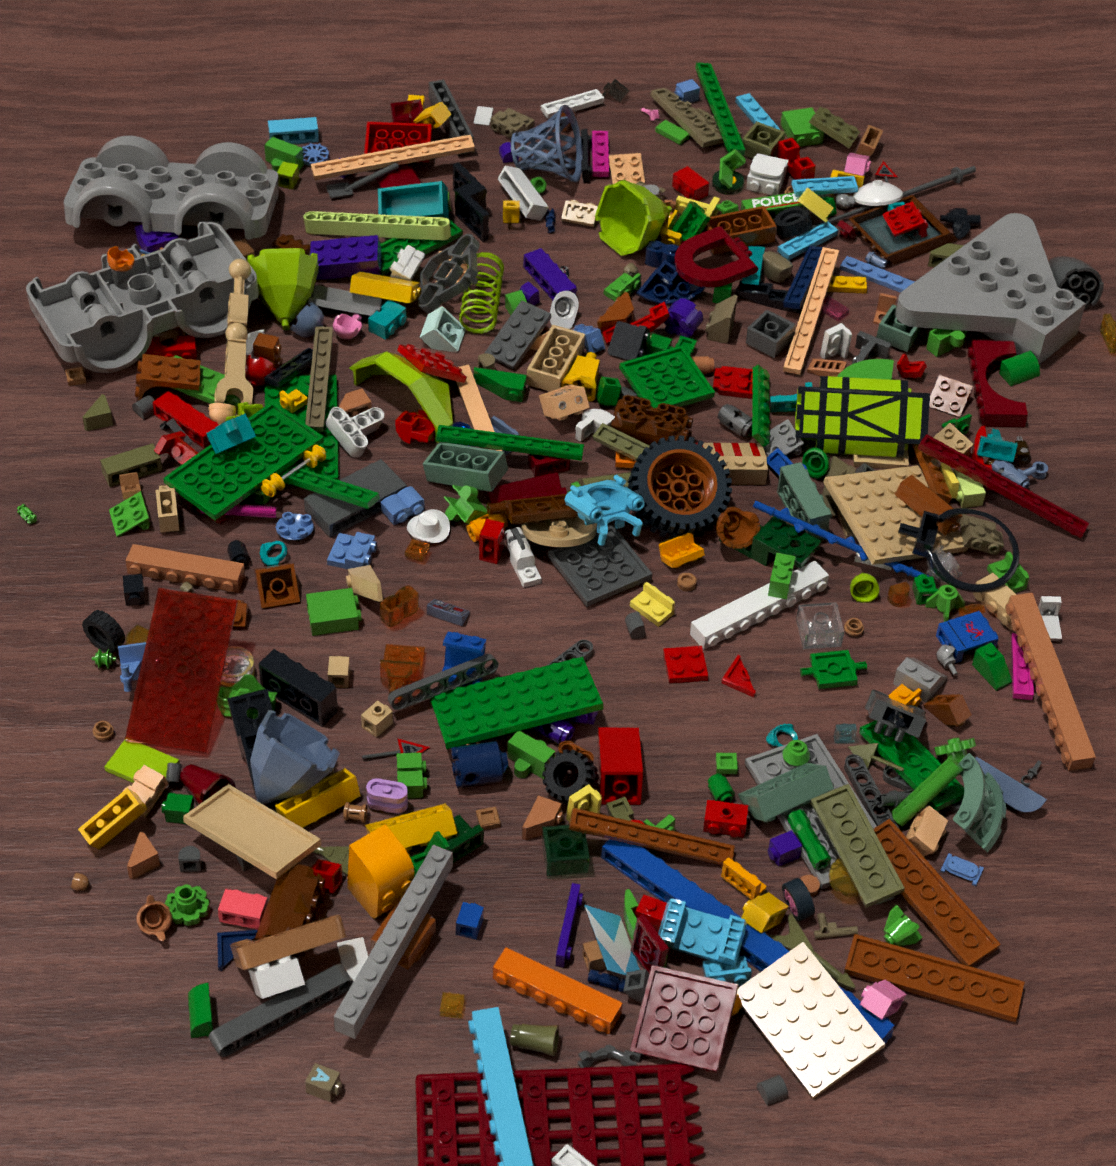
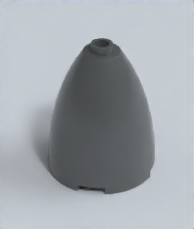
M1058 256L1048 261L1057 287L1071 291L1074 297L1086 303L1084 310L1091 305L1094 306L1099 301L1103 293L1104 283L1100 274L1092 266L1082 260L1068 256Z

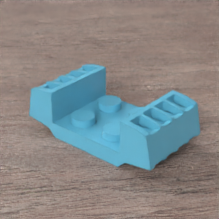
M671 898L667 902L658 934L669 948L710 961L736 966L747 926L745 919L730 915L729 919L690 909L685 907V901Z

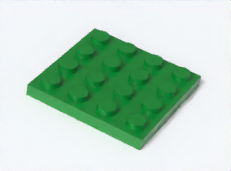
M683 345L628 360L619 365V369L638 397L650 400L653 408H657L661 403L682 407L715 396L714 389Z

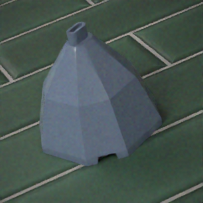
M268 710L258 728L250 760L256 801L263 805L264 803L268 804L305 793L333 770L340 754L337 749L333 748L332 751L327 746L329 739L324 734L291 714L284 713L282 717L275 716L276 713L272 710Z

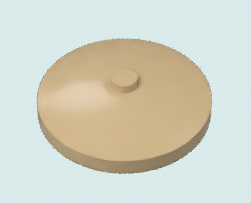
M577 516L576 518L565 517L558 520H541V522L537 523L524 522L521 524V529L525 537L534 543L550 547H572L592 540L597 532V524L585 525V522Z

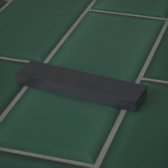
M305 349L265 376V383L279 388L312 365L313 349Z

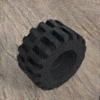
M563 750V754L557 752L555 753L556 757L551 756L549 758L550 763H546L544 766L546 771H543L542 776L545 779L542 781L543 785L547 786L545 788L546 791L564 804H568L569 796L587 785H590L593 789L594 787L598 788L596 780L599 779V775L595 773L598 769L589 758L575 750ZM577 767V781L572 786L564 788V775L568 770Z

